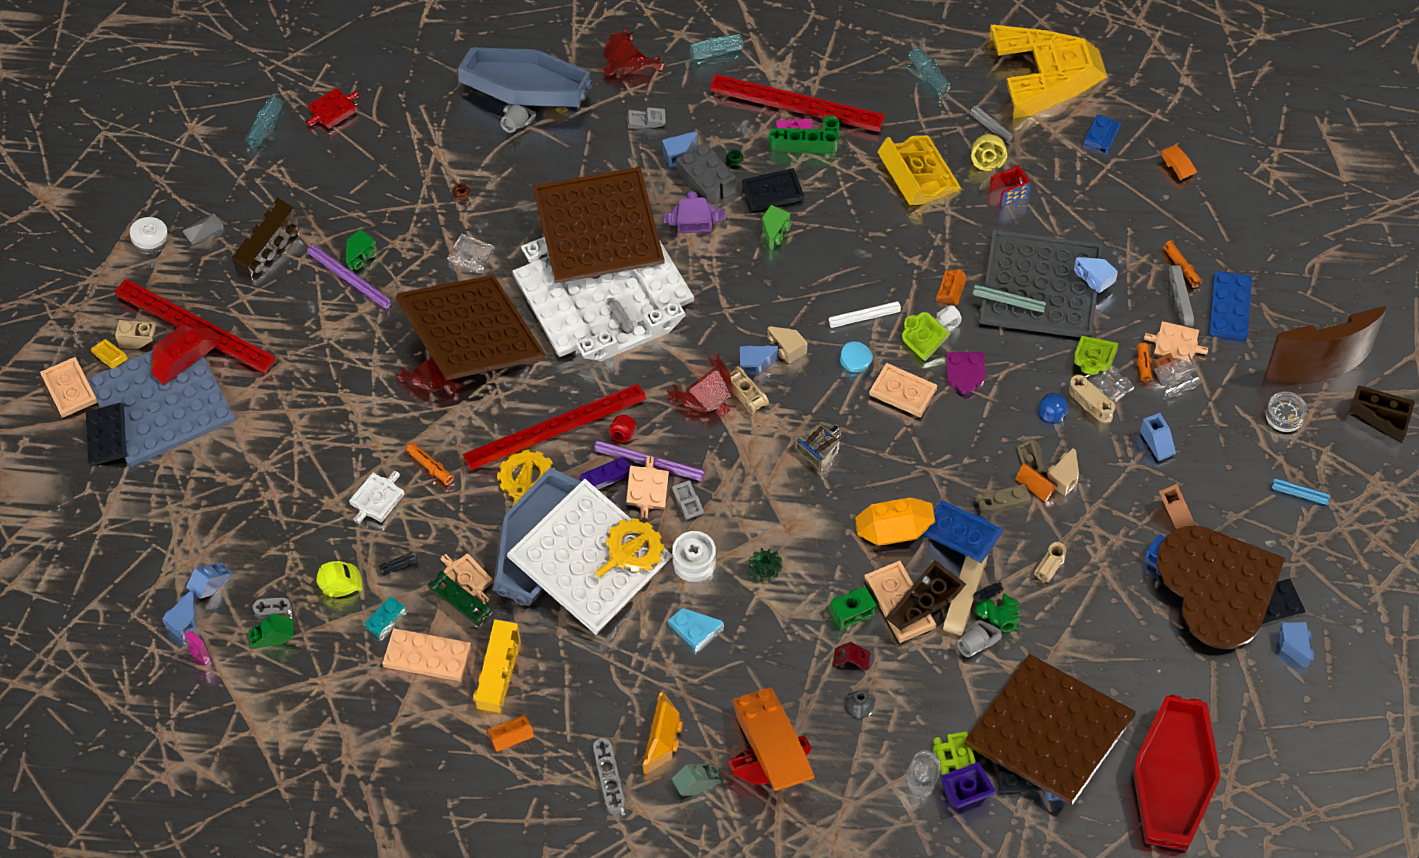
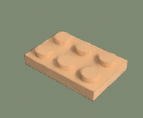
M76 357L40 372L62 418L97 403V399Z
M886 363L870 389L869 395L921 418L938 385Z

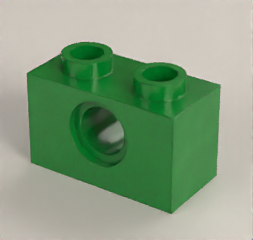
M864 586L860 589L855 588L849 594L842 597L837 596L832 599L829 604V612L839 629L842 630L876 615V604ZM854 605L855 608H849L848 606Z

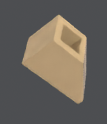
M119 320L115 334L119 347L140 349L153 341L157 324Z
M772 326L767 328V342L771 346H778V355L781 359H785L788 364L807 354L808 343L797 330Z
M1073 448L1068 453L1065 452L1059 459V463L1056 466L1052 465L1047 471V479L1056 485V490L1064 496L1077 484L1079 477L1076 450Z

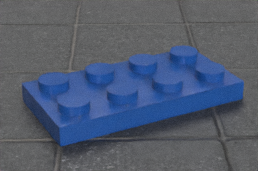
M1215 271L1209 336L1247 341L1252 285L1251 275Z
M941 500L934 509L935 523L922 535L982 563L1003 533V530L986 520Z

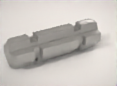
M617 300L611 302L609 307L624 331L629 333L634 330V325L630 322L621 304Z

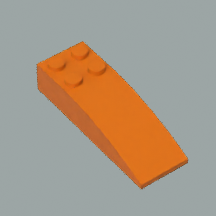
M772 687L734 698L733 704L736 718L774 791L814 779L813 771L799 739Z

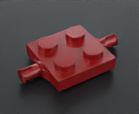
M335 88L308 104V108L314 116L306 120L307 125L311 127L319 122L329 129L357 112V108L352 101L359 98L358 92L354 91L347 96L338 88Z

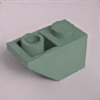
M686 764L672 778L681 796L699 794L723 781L718 768L714 764Z

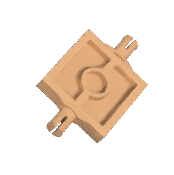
M1163 321L1157 335L1145 333L1144 340L1155 343L1153 357L1160 358L1171 352L1175 362L1191 365L1195 353L1207 355L1209 347L1198 345L1197 337L1199 330Z
M650 456L646 457L645 467L630 466L625 505L640 508V520L644 518V521L648 520V511L650 509L664 510L669 471L653 468V456H651V459Z
M468 553L455 561L447 554L441 557V561L447 566L443 572L474 597H477L483 604L489 601V598L483 591L493 583V579Z

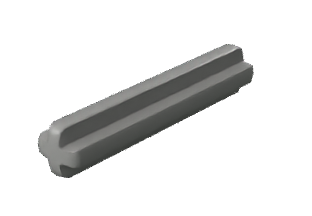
M974 106L971 109L970 114L1006 143L1012 141L1013 134L978 106Z

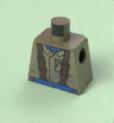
M817 425L795 439V450L818 470L822 471L838 452V437L842 432L835 425L829 430L822 425Z

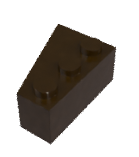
M1358 385L1350 411L1398 442L1403 443L1415 401Z

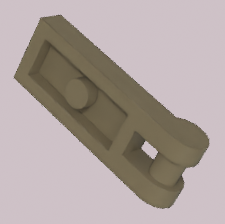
M1025 484L988 494H977L973 497L975 504L979 507L978 512L980 516L1031 504V498Z

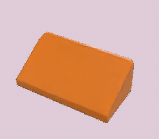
M962 269L945 271L935 299L936 301L953 306L958 305L967 280V276Z
M1026 463L1022 464L1015 478L1019 483L1025 484L1028 490L1044 502L1048 500L1057 487Z
M525 715L487 730L496 751L506 749L534 737L531 724Z

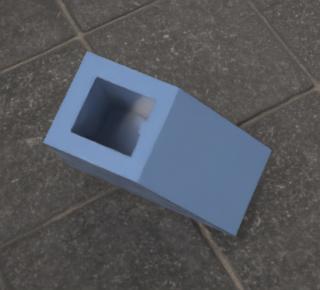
M696 131L662 140L663 153L669 167L676 166V158L689 151L692 153V149L697 147L698 135Z
M747 345L740 347V367L747 376H759L778 359V346Z
M1161 413L1143 419L1140 432L1157 460L1161 461L1176 455L1170 428Z
M220 562L194 568L186 588L199 598L212 596L232 577L233 572Z
M191 591L182 596L178 603L168 610L162 618L165 627L182 641L185 640L184 635L188 631L193 632L197 628V602Z
M1282 623L1279 629L1281 650L1302 667L1308 668L1311 660L1314 659V650L1310 648L1311 631L1307 630V623Z

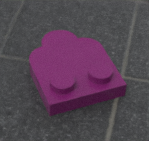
M946 352L947 382L950 386L958 388L963 394H970L975 388L981 387L984 384V352Z

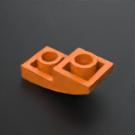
M1177 145L1161 151L1167 166H1173L1180 181L1197 173L1190 159Z

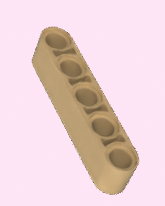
M988 555L982 563L966 556L959 577L966 583V586L951 601L943 631L963 636L975 600L973 594L978 590Z

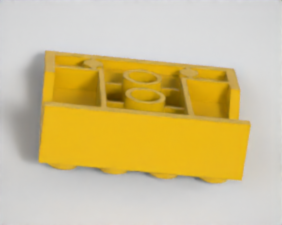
M928 135L911 136L903 143H893L891 138L887 137L877 151L909 205L926 204L961 189Z

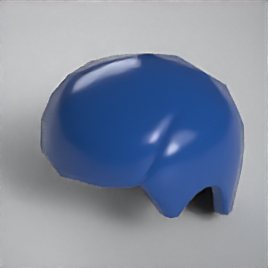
M1057 393L1045 395L1038 407L1040 417L1051 423L1061 422L1068 412V401Z

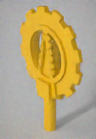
M522 450V453L509 455V459L506 462L503 461L499 466L501 472H497V479L501 480V484H499L503 491L507 490L509 492L508 495L514 497L512 507L553 464L549 457L545 458L543 456L544 453ZM523 465V468H521V471L519 472L517 478L514 481L512 478L514 470L518 466ZM533 465L540 470V476L534 483H532Z
M631 518V521H625V519L618 521L616 527L612 526L608 532L611 534L610 537L606 538V546H609L610 549L608 551L610 559L595 571V574L598 578H601L615 566L622 569L625 567L631 569L630 572H639L642 569L645 572L651 570L654 563L658 565L662 559L660 553L664 552V544L660 542L662 539L660 533L655 532L652 529L653 526L648 522L644 524L636 518ZM636 533L640 535L621 544L622 538L627 534ZM647 541L649 546L647 554L642 557H634Z

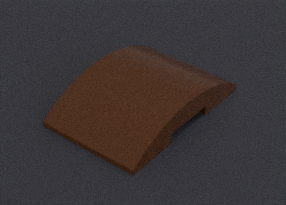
M1383 306L1349 315L1347 323L1321 330H1316L1313 324L1278 333L1265 378L1282 383L1307 384L1326 381L1352 370L1371 352L1384 318L1386 307Z

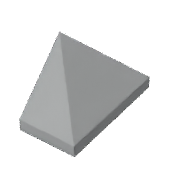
M213 213L182 231L190 243L194 244L223 228V224Z

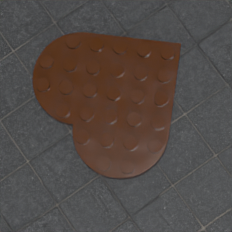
M1186 526L1174 530L1164 538L1157 553L1156 565L1158 572H1160L1164 579L1165 585L1177 595L1184 597L1182 616L1190 628L1189 631L1198 640L1209 646L1220 649H1232L1244 643L1247 644L1258 633L1285 557L1209 528Z

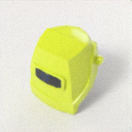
M342 561L328 562L321 565L318 570L317 584L323 593L329 597L346 596L355 591L362 590L360 572L351 563Z

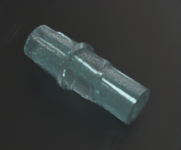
M739 33L713 39L709 37L707 40L689 45L690 57L692 60L709 57L715 58L717 55L742 49L743 40Z
M921 47L913 49L908 57L918 70V74L923 76L939 95L948 92L951 84L941 73V70L936 65V61L931 59Z
M270 96L262 109L257 112L253 126L245 137L249 145L259 147L271 127L276 124V119L283 107V102L279 98Z

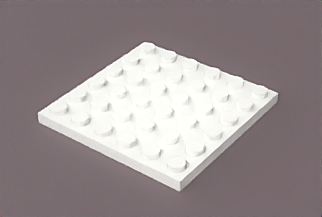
M584 479L508 552L507 557L597 635L672 558V554L664 548V552L660 553L662 559L658 565L654 563L652 565L653 568L646 572L644 569L639 570V572H630L631 569L625 567L622 569L615 566L601 578H598L595 571L610 559L608 554L610 549L609 546H606V538H609L611 535L608 533L612 526L616 527L618 525L617 522L620 520L631 521V518ZM636 533L627 534L622 538L621 544L640 535ZM647 541L634 557H642L647 554L649 549Z

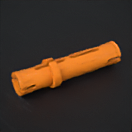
M1172 240L1167 241L1166 245H1163V249L1176 265L1181 266L1183 276L1186 277L1193 288L1198 287V282L1201 284L1202 279L1194 271L1195 267L1188 263Z
M412 442L407 446L406 452L428 469L433 477L436 476L445 485H449L453 481L454 476L443 468V464L436 462L418 447L416 443Z

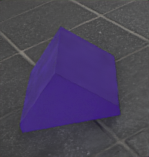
M979 762L941 775V781L950 807L959 808L996 794V790Z

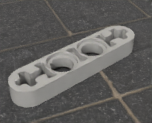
M1170 266L1169 277L1181 325L1193 327L1194 316L1181 266Z
M600 738L594 742L593 750L607 811L610 814L618 815L624 811L625 802L612 744L608 739ZM601 745H604L605 747V757H602V752L600 749ZM604 763H611L613 767L610 771H603L601 766ZM614 781L617 786L615 789L609 790L605 787L606 783ZM616 795V801L619 803L617 808H614V805H612V796Z

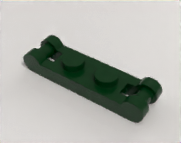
M443 571L437 574V578L434 581H430L427 584L430 590L478 627L484 623L483 620L486 616L489 617L493 613L490 607L475 598ZM444 582L446 586L441 589L439 586Z

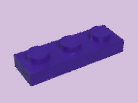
M621 457L582 473L579 480L582 482L586 479L596 489H600L628 477L631 465Z

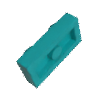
M390 596L364 623V626L380 638L406 611V607Z

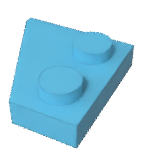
M684 608L668 620V624L695 650L723 627L721 620Z

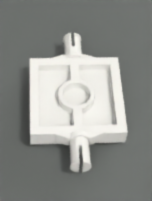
M394 470L388 478L372 473L349 500L350 505L360 510L356 517L353 518L356 523L360 524L366 516L382 523L405 495L404 490L394 484L398 477H400L398 472Z

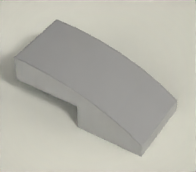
M647 107L646 112L628 110V128L647 129L664 126L666 123L665 109Z
M690 480L672 486L671 489L686 520L704 514L698 495L696 496Z

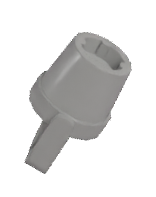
M508 104L503 111L506 114L500 123L506 132L512 133L524 125L528 127L534 121L536 113L524 105Z
M978 620L964 631V635L957 641V647L964 656L971 657L1002 638L1001 630L989 623ZM987 632L993 634V636L989 638Z

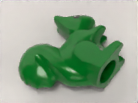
M1003 593V605L996 606L989 599L976 604L975 612L977 616L982 619L988 618L990 623L1000 628L1003 633L1020 628L1017 623L1020 621V617H1018L1020 616L1018 613L1020 611V608H1018L1019 602L1006 593Z

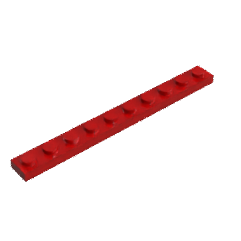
M715 74L710 86V92L823 119L828 116H835L838 118L839 123L880 132L885 119V114Z
M125 279L114 291L117 297L176 328L182 324L211 328L223 340V342L215 347L216 349L264 374L276 362L275 356L128 279Z
M637 383L464 453V460L470 470L479 468L492 461L568 432L571 429L603 418L608 414L637 404L646 399L645 393Z

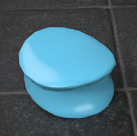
M855 341L846 343L842 348L840 356L842 366L854 373L865 371L873 359L870 349L861 342Z

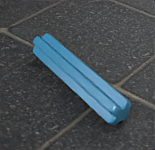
M1275 478L1272 484V489L1321 504L1327 505L1330 500V494L1278 478Z

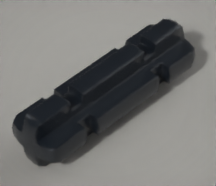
M411 552L406 554V557L403 555L390 560L388 564L386 562L380 564L381 574L387 575L390 571L394 572L407 567L409 563L410 565L417 563L416 554Z
M995 582L991 586L989 585L973 594L974 601L976 603L983 602L1003 592L1002 583Z

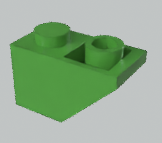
M770 205L762 217V229L768 246L772 250L776 244L779 245L781 243L784 232L788 231L792 224L790 213L773 205Z

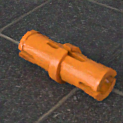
M1147 343L1137 345V366L1140 369V380L1143 382L1152 380V359L1149 356V345Z

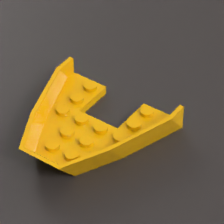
M991 25L989 40H994L998 56L1033 51L1039 70L1038 74L1007 78L1006 83L1014 106L1013 119L1037 114L1079 95L1108 77L1100 51L1083 38L1047 30Z

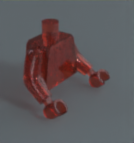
M625 28L623 31L614 33L609 37L604 48L603 57L610 63L603 71L611 77L617 69L623 75L634 73L644 68L654 67L656 70H661L664 62H660V56H656L655 60L644 56L630 43L633 40L634 32L629 33V30Z
M715 353L716 359L708 357L710 365L715 368L706 373L685 391L679 390L675 384H672L675 390L673 392L667 390L670 397L676 398L699 412H711L716 409L721 416L728 413L730 409L724 401L731 397L732 381L729 370L720 360L719 354Z
M432 357L418 366L414 372L406 371L404 367H401L402 373H395L399 382L407 381L426 391L437 392L443 387L449 396L458 391V388L452 381L454 379L446 380Z

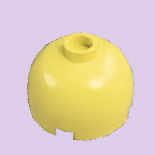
M992 134L978 137L971 148V157L974 165L985 171H992L991 168H1000L1007 159L1006 145L1003 140Z

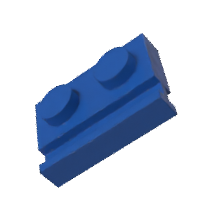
M1097 114L1084 144L1100 150L1102 148L1109 152L1122 122L1119 121L1117 123L1114 122V119Z

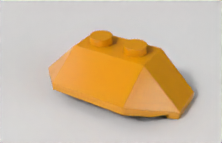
M909 497L871 504L857 515L855 520L858 536L881 546L918 539L935 523L932 503Z
M659 691L643 762V773L645 774L671 760L673 752L678 750L679 740L676 738L677 734L682 732L683 721H680V713L664 691Z

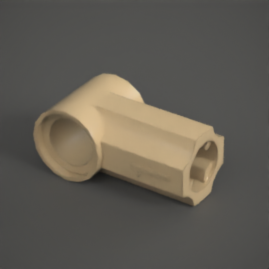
M1054 542L1049 546L1048 552L1034 572V575L1039 580L1050 582L1059 566L1065 561V545L1060 542ZM1053 553H1059L1060 556H1055Z

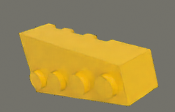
M494 619L487 653L484 657L483 669L479 674L478 689H475L473 696L477 709L501 714L521 644L517 623Z

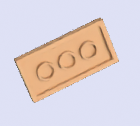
M901 561L864 575V579L885 617L914 585ZM931 614L902 631L888 621L899 643L936 628V623Z
M393 628L382 664L385 668L461 682L472 646L469 642Z

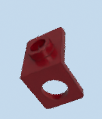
M850 641L835 648L833 665L838 666L849 661L867 670L869 669L871 653ZM845 650L844 656L839 660L841 651Z

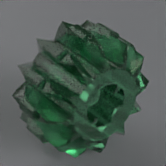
M761 548L760 553L754 551L753 557L749 559L750 572H753L754 578L760 576L761 582L764 578H767L770 582L771 576L777 578L778 572L782 571V558L778 557L777 551L772 553L771 548L767 551Z

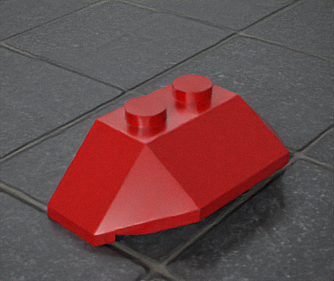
M182 324L153 346L151 373L162 385H165L223 342V340L211 328Z
M805 735L799 736V742L807 757L812 749ZM752 748L744 750L732 759L727 760L733 775L755 785L769 782Z

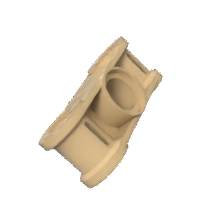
M736 366L735 370L721 376L725 386L742 402L750 414L753 415L762 406L766 407L769 405L767 396L752 382L740 366Z
M1073 376L1070 381L1069 395L1099 422L1104 424L1111 422L1115 410L1114 402L1084 376Z

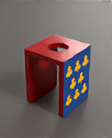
M1019 165L991 177L990 192L1017 183L1016 186L1001 192V207L1029 197L1031 182Z

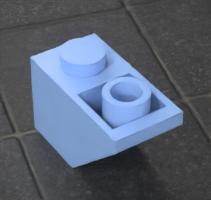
M1078 257L1075 260L1074 270L1076 274L1082 277L1098 293L1116 282L1118 271L1105 259Z

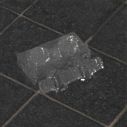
M461 234L453 246V250L457 255L449 254L448 261L453 262V265L458 267H466L471 272L477 271L482 273L484 267L478 263L483 262L486 264L495 249L493 245ZM467 256L469 258H472V260L468 261L463 258Z
M1186 354L1154 369L1161 386L1166 384L1170 386V389L1164 392L1167 398L1177 397L1181 395V392L1187 389L1192 390L1201 383L1199 377L1192 378L1191 373L1197 370L1190 354ZM1183 377L1184 383L1178 385L1176 380Z
M1111 366L1109 370L1099 371L1095 375H1087L1085 377L1114 403L1125 395L1124 388L1128 392L1134 389L1130 380L1127 377H1123L1115 366Z

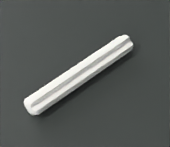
M896 301L829 317V325L831 328L898 313L901 311L899 302Z

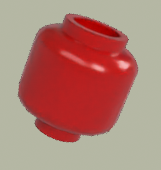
M621 414L614 418L610 425L609 433L616 442L625 443L632 439L637 429V424L632 417Z

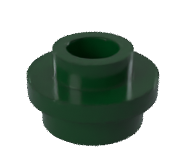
M737 149L730 150L726 155V162L730 166H739L744 161L743 154Z

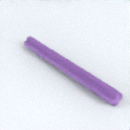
M313 244L308 247L309 255L382 307L387 309L392 305V300L323 250Z
M599 440L596 441L594 446L596 452L617 458L623 457L625 460L645 466L646 457L650 456L651 459L652 456ZM653 456V468L669 471L670 473L702 481L704 478V470Z

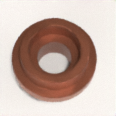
M464 183L456 184L452 190L453 197L457 200L467 199L470 196V188Z

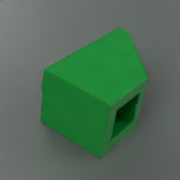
M361 229L347 239L346 264L347 268L352 272L359 269L364 262L374 257L378 252L375 240Z
M274 613L249 630L250 648L252 649L282 645L294 637L293 619Z

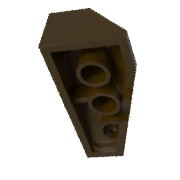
M934 560L887 615L886 619L902 631L953 601L966 586V583Z

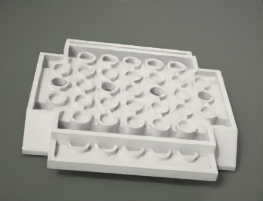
M542 237L521 246L526 258L532 263L513 270V276L559 357L575 351L576 354L581 353L583 358L603 361L668 334L683 319L685 312L681 306L693 302L694 296L661 242L665 260L664 264L600 275L598 279L589 277L555 284L545 238ZM617 300L621 304L630 322L634 325V330L631 333L626 334L622 332L624 330L609 305H607L609 301Z

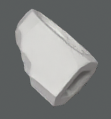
M949 305L937 313L936 320L950 332L961 323V315L953 305Z

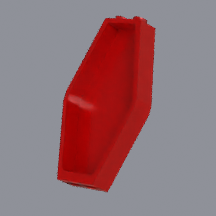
M1178 695L1165 696L1135 760L1133 775L1146 844L1188 851L1220 780V768L1208 704L1200 699H1183Z

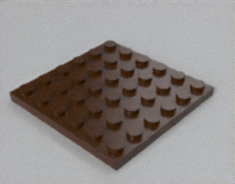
M641 167L533 186L555 284L664 264L665 260Z
M494 275L401 292L396 295L395 299L446 380L544 359L546 355Z
M1028 654L964 740V745L1072 805L1135 717L1136 711L1039 658Z

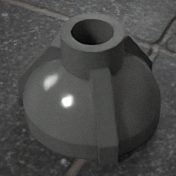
M865 691L848 693L846 696V709L851 716L860 720V718H866L872 714L876 700L874 696ZM858 697H863L864 699H863V700H858L857 698H858Z

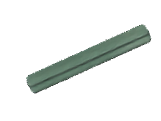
M975 285L973 289V295L1038 312H1044L1046 308V302L981 285Z

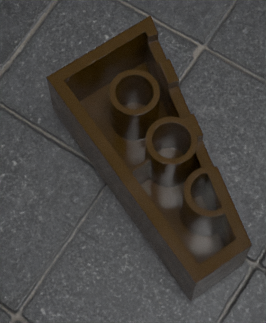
M278 197L273 202L275 207L271 211L267 210L264 214L265 220L262 224L254 227L251 238H246L232 256L235 268L251 278L256 273H259L268 261L273 259L274 255L286 245L292 236L298 233L299 225L294 207Z

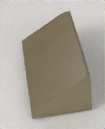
M1035 439L1016 446L1022 464L1026 463L1044 477L1048 476L1040 445Z

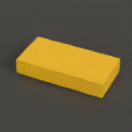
M107 339L91 348L92 354L112 369L128 359L124 352Z

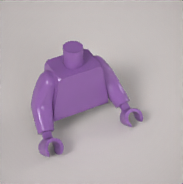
M696 192L687 193V199H681L679 205H676L670 213H664V223L670 226H677L678 233L712 231V223H719L726 219L725 209L717 210L712 204L707 203L704 197L698 198Z

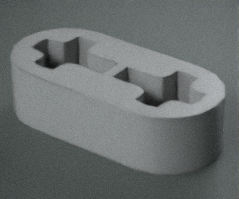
M267 598L255 601L253 611L259 619H265L272 613L288 617L292 612L290 601L286 598ZM281 605H285L283 611H280ZM265 606L264 611L260 612L261 607Z

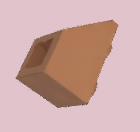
M1178 484L1159 491L1175 529L1196 525Z

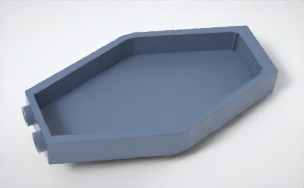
M470 48L458 67L459 82L512 105L579 107L582 100H585L587 91L592 88L590 72L534 49Z
M550 467L506 513L500 527L493 590L497 594L509 597L520 605L530 606L544 591L539 584L507 557V554L573 491L581 481Z

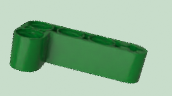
M828 116L824 119L823 129L773 128L769 132V148L772 151L831 154L838 150L839 120L835 116Z

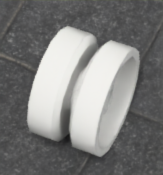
M689 531L680 535L674 542L672 550L673 567L675 573L681 579L688 582H699L706 580L712 575L716 567V547L714 541L707 534L700 531Z

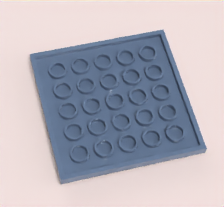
M153 350L126 361L114 369L110 368L86 378L100 408L120 402L124 405L127 457L124 458L129 468L236 421L204 357H201L165 385H162L151 373Z

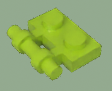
M967 731L948 734L947 743H942L940 737L933 739V751L937 755L939 762L937 766L942 775L949 773L951 768L958 770L976 763L972 749L964 745V740L968 736ZM950 751L952 759L946 760L945 752Z

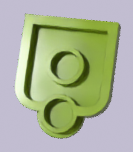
M923 312L918 316L910 315L905 319V330L903 331L902 339L917 355L926 361L951 333L932 315Z
M1081 336L1075 351L1074 362L1081 367L1083 373L1088 375H1095L1099 371L1109 370L1116 356L1119 343Z

